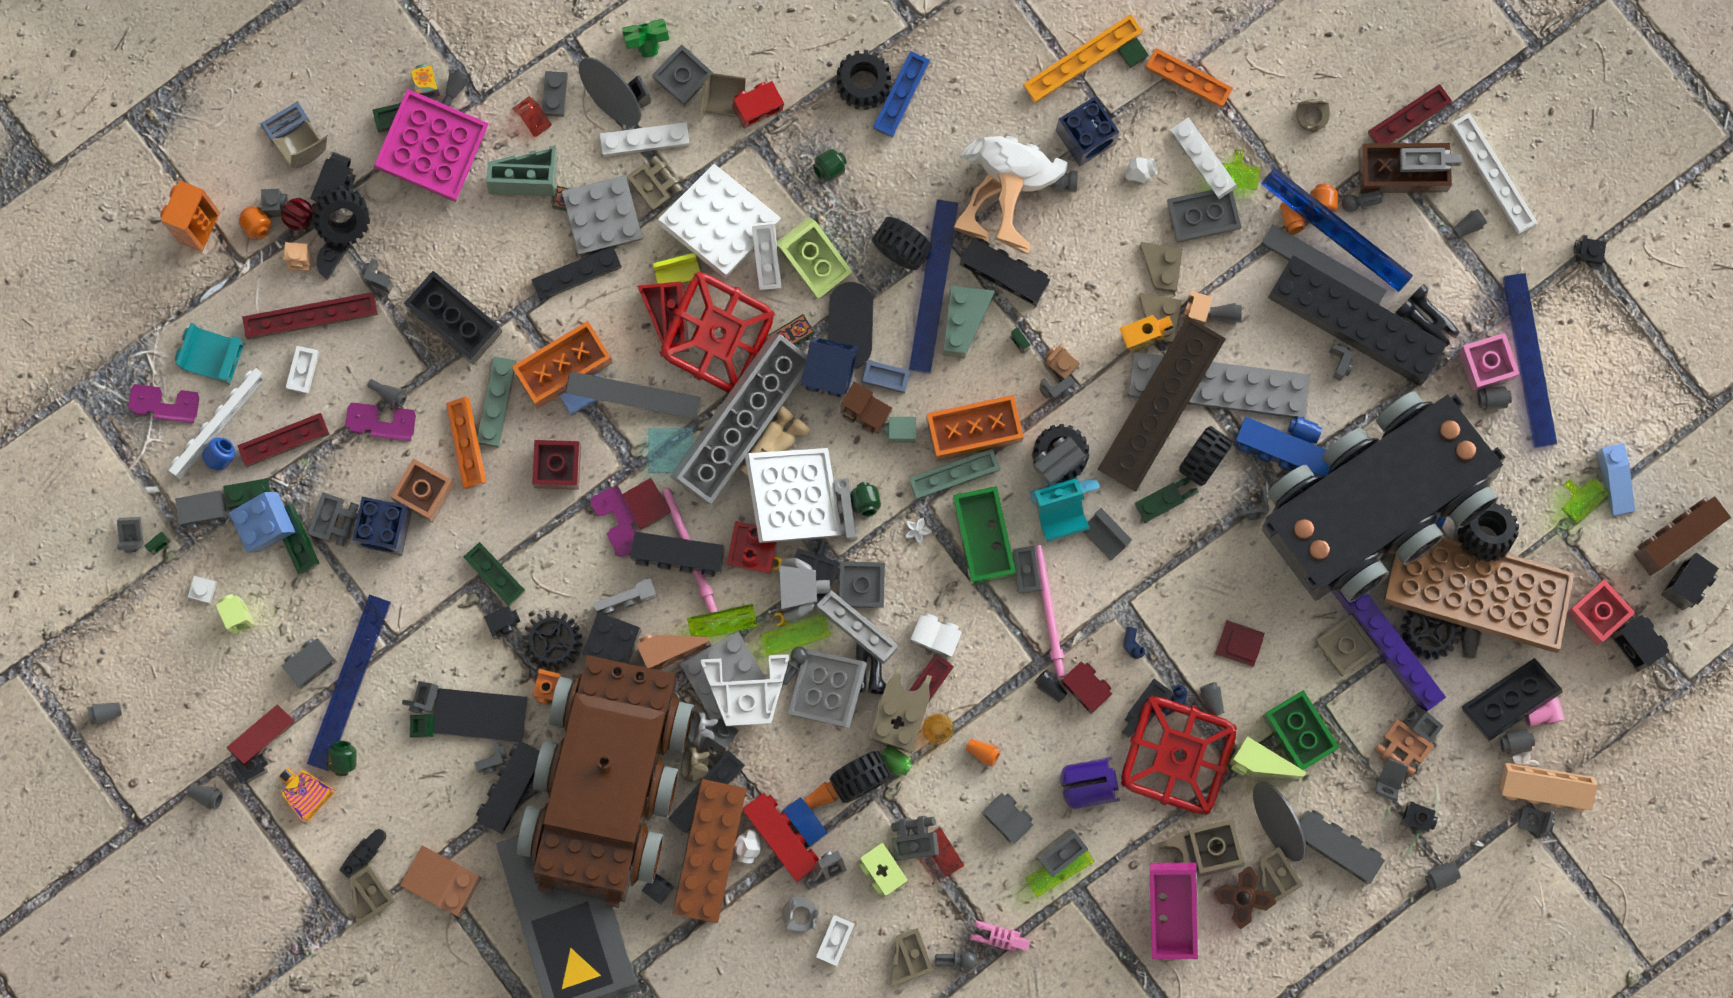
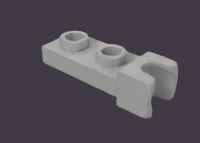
M651 578L635 583L636 588L594 602L596 612L608 615L615 612V608L623 605L624 608L637 604L636 600L641 599L643 603L657 598Z

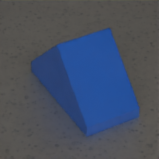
M801 797L782 810L809 847L827 834V831Z

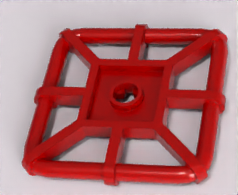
M697 272L690 280L678 308H675L673 312L674 317L662 341L661 351H659L660 356L664 357L669 363L694 375L695 379H702L730 393L762 348L773 324L774 310H771L770 307L757 299L741 292L742 290L737 286L732 287L709 274ZM707 284L730 295L725 310L713 305ZM697 286H699L705 304L700 320L686 313ZM738 300L762 312V314L744 321L731 315ZM682 319L697 326L691 340L670 347ZM764 320L753 347L740 341L746 326ZM720 327V332L723 336L716 339L714 330ZM692 346L705 352L699 367L674 356L673 353ZM737 347L749 353L738 379L731 360ZM712 356L724 362L730 384L706 372Z
M1148 697V701H1146L1142 708L1134 736H1131L1129 741L1131 745L1122 770V781L1120 782L1122 787H1126L1131 792L1160 801V804L1165 806L1169 804L1195 814L1207 815L1211 813L1210 810L1216 802L1224 774L1227 775L1228 772L1227 765L1236 740V725L1224 718L1198 710V707L1193 705L1189 707L1163 697ZM1159 706L1188 716L1183 732L1169 727ZM1151 710L1154 711L1163 729L1159 745L1142 739ZM1195 718L1224 728L1206 739L1190 735ZM1227 735L1218 765L1202 760L1207 745ZM1140 745L1155 750L1156 754L1152 766L1130 776ZM1181 749L1185 758L1177 762L1174 752H1178ZM1200 766L1216 771L1207 801L1196 782ZM1155 771L1169 776L1163 793L1133 783ZM1175 779L1190 784L1199 805L1171 796Z

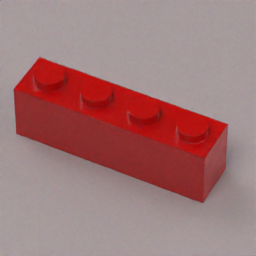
M762 793L742 808V810L797 883L811 872L819 858L812 849L807 851L803 843L806 841L797 830L794 833L789 827L792 822L785 813L780 815L775 807L778 806V803L772 795L766 796L765 793Z

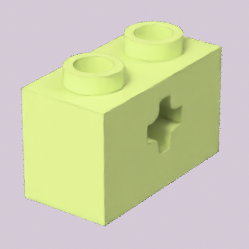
M227 595L220 599V603L216 604L226 629L234 635L255 626L245 601L237 595Z
M883 843L860 858L862 863L859 864V867L866 876L871 875L875 881L872 883V886L878 895L883 893L886 897L908 882V879ZM880 865L882 868H888L886 877L876 874L878 872L877 866Z

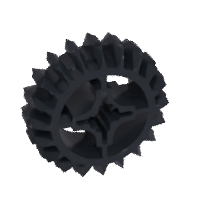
M1407 610L1409 616L1404 615L1402 617V620L1407 624L1400 625V629L1406 630V632L1400 634V637L1408 638L1405 643L1406 645H1412L1410 648L1412 652L1418 650L1417 658H1420L1425 653V660H1429L1431 654L1434 660H1438L1439 653L1442 657H1446V650L1452 652L1454 650L1452 644L1457 645L1459 643V640L1454 636L1461 635L1460 631L1455 630V628L1461 625L1444 620L1433 621L1429 616ZM1418 616L1421 620L1419 621L1421 630L1414 635L1413 626ZM1439 625V627H1437L1435 631L1432 632L1433 635H1431V633H1426L1422 635V633H1424L1426 629L1430 628L1431 626L1435 627ZM1446 626L1447 637L1445 642L1442 644L1440 630L1442 627ZM1428 639L1431 642V644H1435L1436 647L1431 648L1424 646L1419 642V640Z
M546 611L547 618L543 619L541 614H538L537 617L540 621L536 623L534 619H531L530 622L534 627H525V630L530 635L525 634L522 636L524 640H529V642L522 644L523 648H530V650L525 652L526 657L534 655L530 662L534 664L539 660L537 665L539 669L546 664L547 671L551 670L552 665H554L556 671H559L560 663H562L565 669L568 668L565 661L569 659L571 663H574L575 659L571 655L580 656V652L575 648L583 647L581 642H576V640L583 638L582 634H575L580 630L579 625L571 627L575 620L571 618L566 622L568 618L566 613L560 619L559 611H555L554 617H551L550 611ZM557 624L551 632L539 631L545 625ZM563 627L567 628L570 632V645L561 640ZM554 636H557L556 640L559 644L553 643L551 646H548L550 643L546 638L553 639ZM535 637L544 641L545 645L542 655L538 654L535 649ZM555 650L566 651L565 654L558 658H548Z

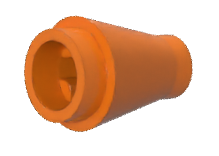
M1288 200L1281 203L1279 207L1282 212L1285 230L1291 235L1304 230L1306 227L1304 224L1305 219L1295 208L1292 201Z
M972 738L965 749L985 766L990 765L992 767L997 762L1001 752L997 749V746L976 741Z
M825 781L810 795L805 797V801L808 807L813 809L835 802L839 796L831 781L828 783Z

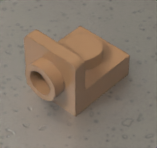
M1060 344L1057 348L1053 346L1046 353L1047 359L1045 364L1064 380L1073 373L1080 363L1063 349L1064 346Z

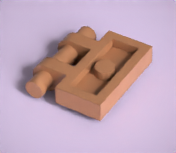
M1396 719L1383 737L1390 742L1388 747L1386 748L1379 743L1374 750L1381 754L1380 757L1385 761L1390 758L1407 765L1408 771L1406 774L1412 776L1416 769L1409 764L1412 760L1421 764L1434 745L1399 719ZM1396 747L1406 754L1403 760L1393 753Z

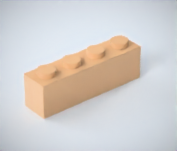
M1505 763L1500 783L1502 796L1507 799H1526L1533 804L1544 802L1558 808L1569 806L1577 811L1593 809L1598 787L1594 777Z

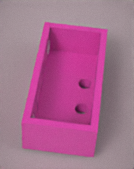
M1150 863L1152 959H1198L1196 863ZM1160 893H1165L1167 897L1165 899H1161L1158 895ZM1161 915H1165L1168 919L1166 921H1162L1159 919V917Z

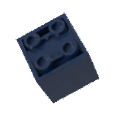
M1096 96L1059 118L1056 127L1057 134L1079 167L1114 146L1119 135V130Z
M815 337L809 344L801 385L806 386V390L819 392V389L828 391V395L841 397V394L845 395L851 386L859 347Z
M362 497L352 541L361 548L402 556L412 512L406 505Z

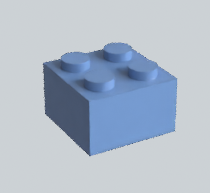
M264 492L229 512L247 553L262 552L295 533L278 492Z

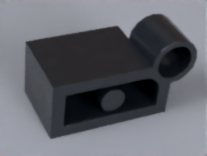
M336 152L332 153L330 159L326 158L310 197L311 200L315 201L317 195L321 197V192L324 189L327 192L330 191L329 187L331 186L338 189L339 185H343L344 189H347L348 186L351 187L353 185L356 175L352 174L353 169L349 168L351 158Z

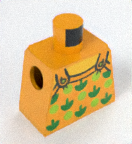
M1151 315L1119 329L1127 349L1134 353L1164 340L1163 332L1174 328L1169 316L1157 320ZM1153 328L1152 333L1147 334L1148 329Z

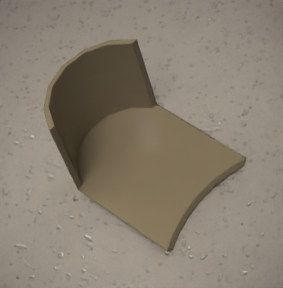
M710 73L702 85L698 122L701 123L706 112L737 117L732 107L733 99L738 93L745 91L746 78Z
M305 120L292 133L281 138H273L272 141L291 168H299L312 162L326 150L328 135L320 139L309 121Z

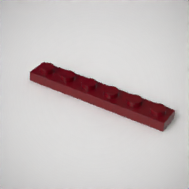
M370 292L242 316L245 337L248 340L376 316L378 312L375 294Z

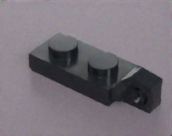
M1154 678L1127 713V717L1124 720L1128 722V725L1122 733L1129 738L1135 731L1142 708L1146 701H1148V697L1154 696L1167 699L1172 691ZM1151 710L1147 725L1155 715L1153 710Z

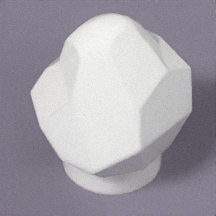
M1138 157L1131 159L1124 171V176L1128 181H1137L1144 184L1152 176L1157 175V168L1153 158Z
M748 829L737 838L733 850L737 854V861L754 863V858L760 854V839L754 830Z

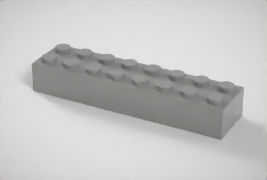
M772 333L670 477L702 502L712 504L745 458V455L750 451L802 378L807 355L781 334Z

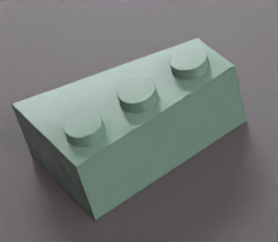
M556 145L550 146L546 150L538 152L534 150L526 155L518 157L514 155L488 162L486 184L489 194L555 196L558 162Z
M951 286L943 356L966 357L994 298V290Z

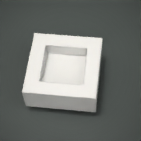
M194 576L188 598L211 604L217 582Z

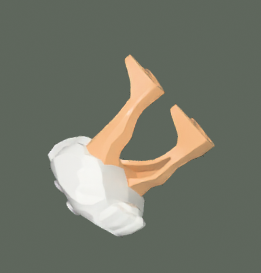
M1001 136L983 137L974 140L965 147L960 157L963 160H968L971 165L980 164L986 171L987 176L984 182L976 187L968 207L957 220L954 230L977 240L982 238L988 242L989 233L976 222L975 214L986 200L1000 194L998 201L1002 211V222L995 240L1028 254L1031 244L1012 225L1014 208L1021 191L1041 190L1055 183L1065 174L1068 162L1055 158L1054 162L1051 163L1039 151L1037 146L1029 143L1025 146L1018 143V140L1011 136H1006L1005 138Z

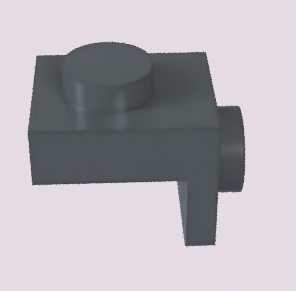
M1339 343L1338 345L1333 344L1329 352L1341 357L1333 375V378L1341 381L1344 375L1349 376L1353 364L1350 361L1354 352L1350 351L1348 346Z
M1068 376L1052 388L1044 378L1040 382L1041 388L1039 389L1046 399L1050 398L1054 402L1061 396L1066 398L1074 391L1072 388L1075 385V381L1071 376Z
M141 517L118 518L119 543L117 549L124 550L126 553L138 551L144 543Z
M418 681L413 701L403 700L402 704L409 706L408 711L422 714V710L432 712L439 686Z
M497 741L492 743L496 756L474 762L477 772H483L484 775L496 772V767L502 766L505 763L504 759L507 758L503 745L499 746Z

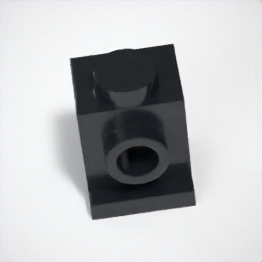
M509 606L484 616L494 640L499 638L498 633L501 632L502 635L508 634L514 630L513 627L517 626V623L521 622L517 611H512Z
M258 753L249 761L254 764L251 770H247V763L243 765L239 760L230 763L241 784L245 785L268 772L266 766L269 764L263 753Z
M1410 801L1406 805L1400 824L1423 833H1428L1430 829H1435L1438 817L1435 816V810ZM1420 813L1425 815L1424 822L1418 819Z
M656 873L653 884L647 883L641 891L662 905L674 889V886Z

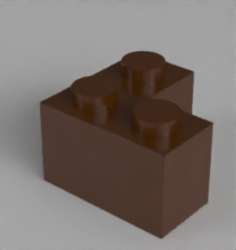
M854 381L841 402L840 413L843 414L842 417L851 423L855 421L862 425L861 428L866 432L879 434L892 413V407L873 397L871 390Z

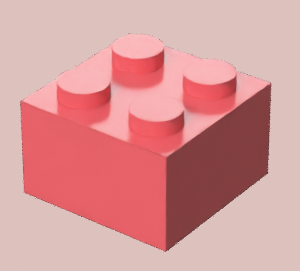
M1605 579L1594 586L1567 611V614L1596 645L1604 642L1635 613Z

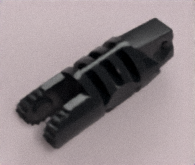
M375 829L367 839L363 838L349 854L339 870L347 878H350L352 874L366 866L379 852L378 848L387 839V833L381 829Z

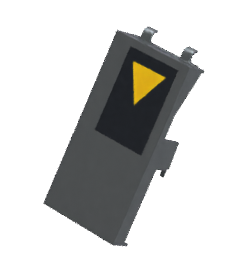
M519 835L496 843L543 998H629V993L640 992L641 990L626 949L615 909L605 905L606 898L553 887L552 894L538 891L537 887L539 884H536L534 880L533 870L535 865H533L532 858L517 855Z

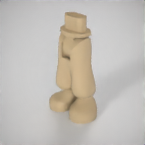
M781 406L776 413L777 419L767 425L749 453L787 451L794 445L796 436H806L811 430L796 418L789 429L783 432L785 426L791 422L794 416L784 406ZM744 459L745 463L740 470L748 476L746 459Z

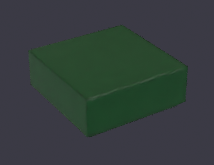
M1137 37L1118 49V52L1129 68H1132L1148 57V53Z
M1017 327L1011 331L1010 338L1020 352L1025 353L1028 351L1030 343Z
M161 531L144 546L151 554L156 555L171 540Z
M410 715V738L433 737L434 715Z

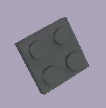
M681 44L652 74V78L685 106L702 88L707 76L713 72Z
M840 561L839 597L851 607L884 608L885 563Z

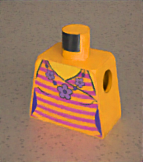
M286 768L279 776V779L287 785L281 792L282 796L299 818L306 823L336 792L335 789L303 769L295 775L289 768Z

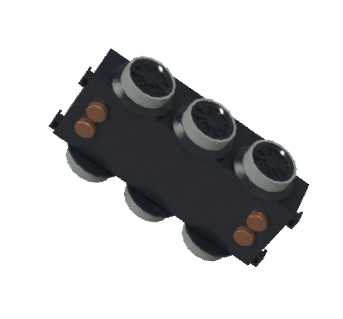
M1416 392L1404 395L1386 408L1376 419V423L1384 432L1381 440L1378 438L1369 439L1361 428H1357L1336 441L1322 455V459L1330 468L1326 477L1323 475L1315 476L1307 465H1302L1281 478L1268 491L1267 495L1275 504V508L1272 511L1273 513L1265 518L1262 531L1315 601L1330 591H1341L1348 602L1359 599L1380 584L1389 574L1388 570L1381 563V560L1386 556L1396 554L1403 565H1407L1428 552L1443 538L1444 534L1437 527L1436 522L1450 516L1458 528L1463 527L1482 515L1498 500L1490 485L1497 478L1503 466L1502 462H1504L1506 457L1498 447L1491 450L1461 412L1464 404L1456 394L1451 398L1447 394L1434 404L1432 401L1423 402Z

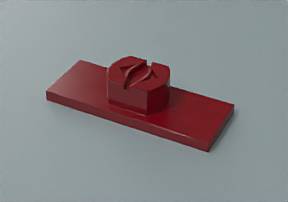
M277 704L227 746V750L245 765L294 723V720Z

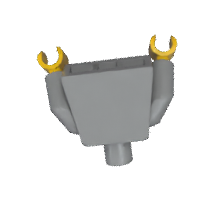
M774 557L773 560L779 562V565L775 568L772 567V569L780 572L781 610L785 612L775 613L774 617L781 616L782 618L781 622L776 624L777 626H786L789 622L797 620L813 610L814 605L817 604V594L830 593V580H816V570H812L811 565L798 558L781 559Z

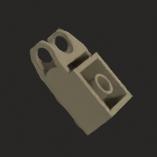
M897 665L895 674L886 684L869 740L912 754L930 699L929 685L932 676L927 675L926 680L919 689L908 691L904 689L900 681L902 666ZM901 719V723H904V726H899L898 730L894 729V725L891 722Z
M1233 819L1179 832L1170 839L1158 843L1159 850L1174 849L1179 851L1183 856L1182 863H1196L1197 878L1244 867V859ZM1214 843H1218V846L1223 847L1219 853L1210 850L1213 848Z

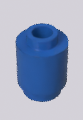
M1298 416L1296 420H1291L1288 432H1291L1290 435L1317 444L1322 427H1319L1315 422Z

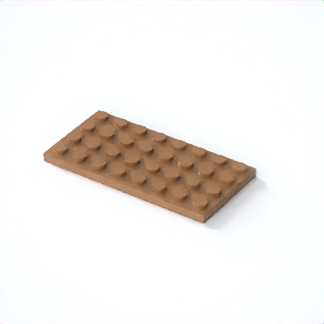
M1445 535L1428 552L1407 565H1403L1396 554H1394L1383 603L1554 653L1560 651L1574 573L1510 554H1506L1503 558L1500 557L1498 561L1491 559L1490 562H1485L1482 558L1479 561L1476 559V556H1469L1467 549H1462L1461 545L1463 543H1460L1458 539Z

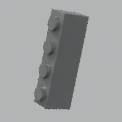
M1315 810L1304 812L1299 823L1306 845L1364 883L1370 884L1385 861L1381 858L1382 854L1372 847L1367 849L1362 846V841L1356 836L1351 835L1349 837L1342 833L1343 828L1333 822L1331 824L1323 820L1324 816Z

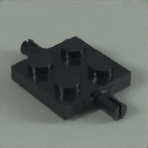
M819 540L816 552H808L798 548L794 558H798L811 565L812 570H816V580H830L831 590L840 563L830 560L824 555L828 542L825 541L823 544V540ZM828 593L817 594V603Z

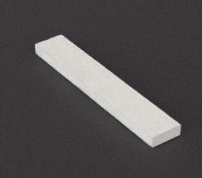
M1468 113L1453 121L1450 127L1516 234L1519 235L1537 225L1536 219L1471 114Z

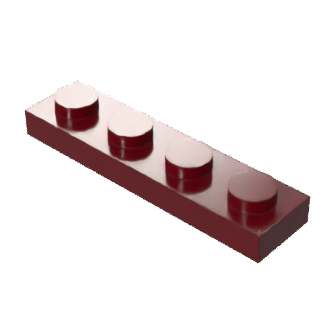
M1439 84L1370 129L1368 134L1374 143H1392L1450 105L1452 100Z
M319 413L237 446L244 465L249 467L328 436L330 433L322 413Z
M935 654L909 691L919 689L926 680L927 675L932 676L929 685L930 701L954 666L938 654ZM901 719L891 722L894 725L893 728L897 730L899 726L903 727L904 723H901Z

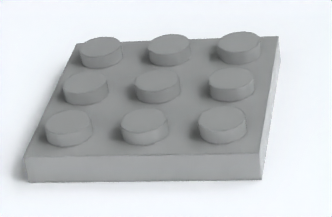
M626 175L562 191L578 255L643 240Z
M739 631L680 664L711 720H719L723 717L702 667L701 660L721 658L723 682L766 679Z
M806 649L808 659L800 666L787 714L850 728L867 663Z

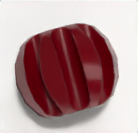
M291 199L283 207L281 219L291 230H304L312 221V206L305 199Z

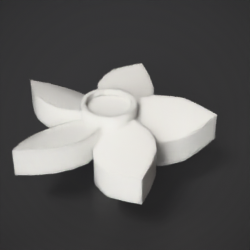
M924 518L919 519L917 524L907 521L910 531L906 534L905 538L911 539L915 537L916 541L921 545L923 536L929 535L932 531L924 527Z
M1529 751L1523 757L1520 755L1513 756L1514 763L1517 765L1529 767L1539 765V762L1530 760L1531 755Z

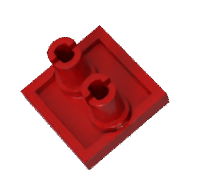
M735 521L726 565L770 574L777 542L759 543L756 525Z

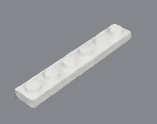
M257 368L253 372L249 371L244 376L242 385L231 391L228 396L229 400L225 405H220L215 410L213 419L203 424L199 430L200 434L196 439H191L185 446V452L171 462L169 471L178 479L183 477L200 457L210 440L217 437L266 379L262 372Z

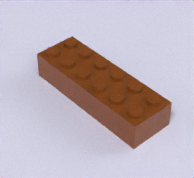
M705 779L700 780L672 910L673 914L718 923L747 788Z

